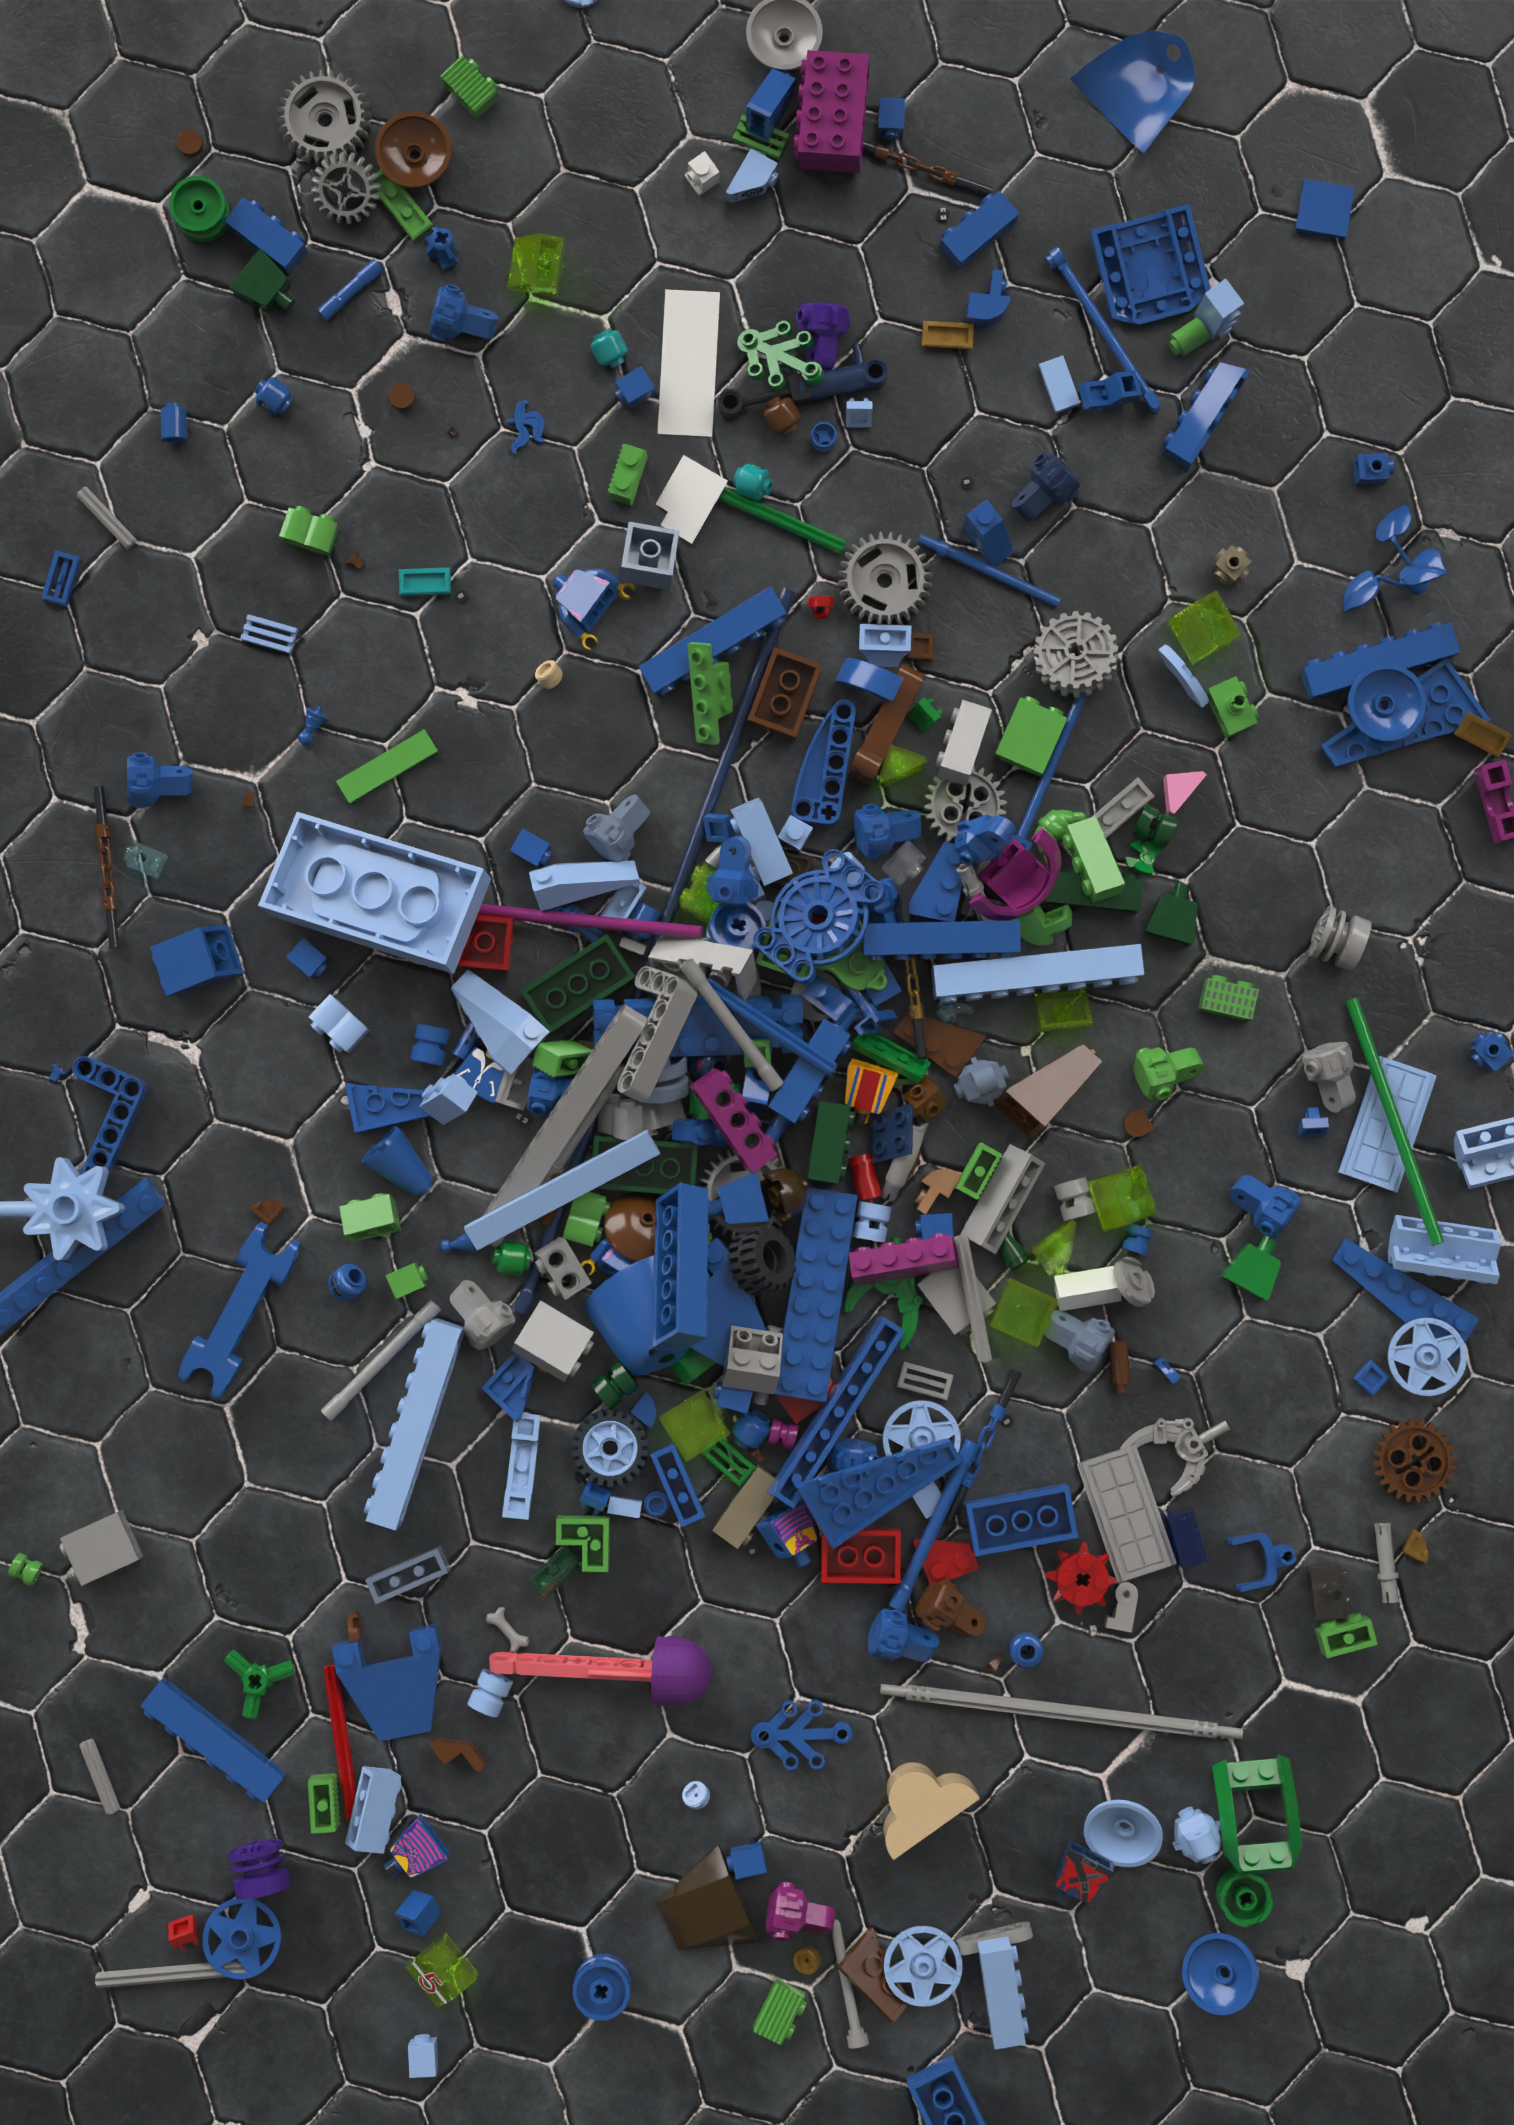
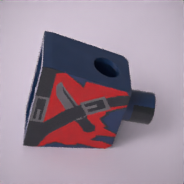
M1068 1839L1055 1875V1886L1062 1890L1057 1901L1067 1908H1071L1076 1898L1089 1903L1112 1876L1113 1862Z

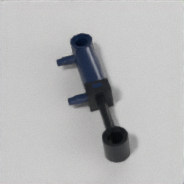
M856 343L852 345L855 365L824 371V378L819 384L808 385L802 373L790 368L792 375L788 376V387L781 390H772L744 397L735 389L722 391L718 397V412L726 420H735L740 417L744 407L769 402L778 395L781 399L791 397L796 407L810 404L812 400L868 388L878 390L886 384L888 366L880 358H872L865 363L860 344ZM872 369H877L882 373V376L872 378L868 372ZM727 400H734L737 406L734 409H727L724 407V403Z

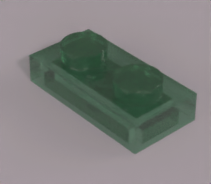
M564 1545L528 1580L539 1596L545 1600L582 1565V1562L571 1547Z

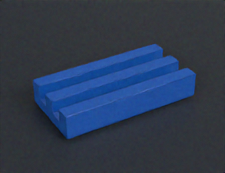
M55 550L41 596L43 601L68 607L82 560L80 557ZM65 558L58 578L54 596L52 597L50 596V593L60 563V559ZM72 560L73 563L70 569L62 599H59L67 575V571L70 565V561Z

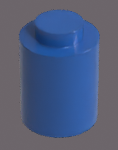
M167 403L166 407L161 408V440L163 442L183 443L187 441V410L181 407L180 403Z
M638 902L630 919L657 922L661 913ZM628 932L627 934L628 938L639 943L642 939L647 941L650 934Z

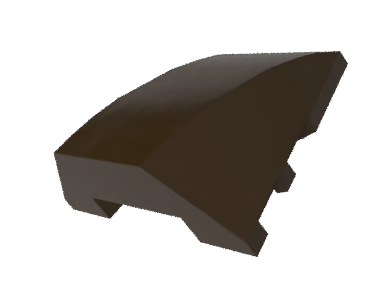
M719 1844L657 1901L678 1950L761 1942L734 1884Z

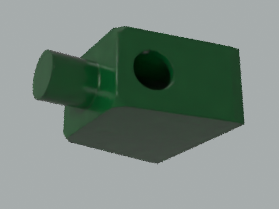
M261 249L257 251L230 285L232 292L237 297L267 313H270L276 305L288 312L296 301L287 293L291 287L288 278Z
M1175 882L1172 895L1163 893L1159 896L1143 930V934L1186 946L1194 944L1198 903L1187 900L1190 890L1189 885Z

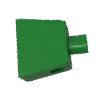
M1264 1235L1258 1248L1246 1243L1223 1271L1221 1277L1256 1297L1268 1301L1281 1266V1261L1271 1256L1278 1242Z

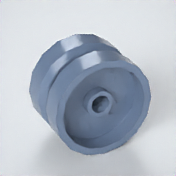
M686 1056L668 1057L650 1097L644 1103H668L682 1099L689 1094L688 1077L685 1075L687 1072Z

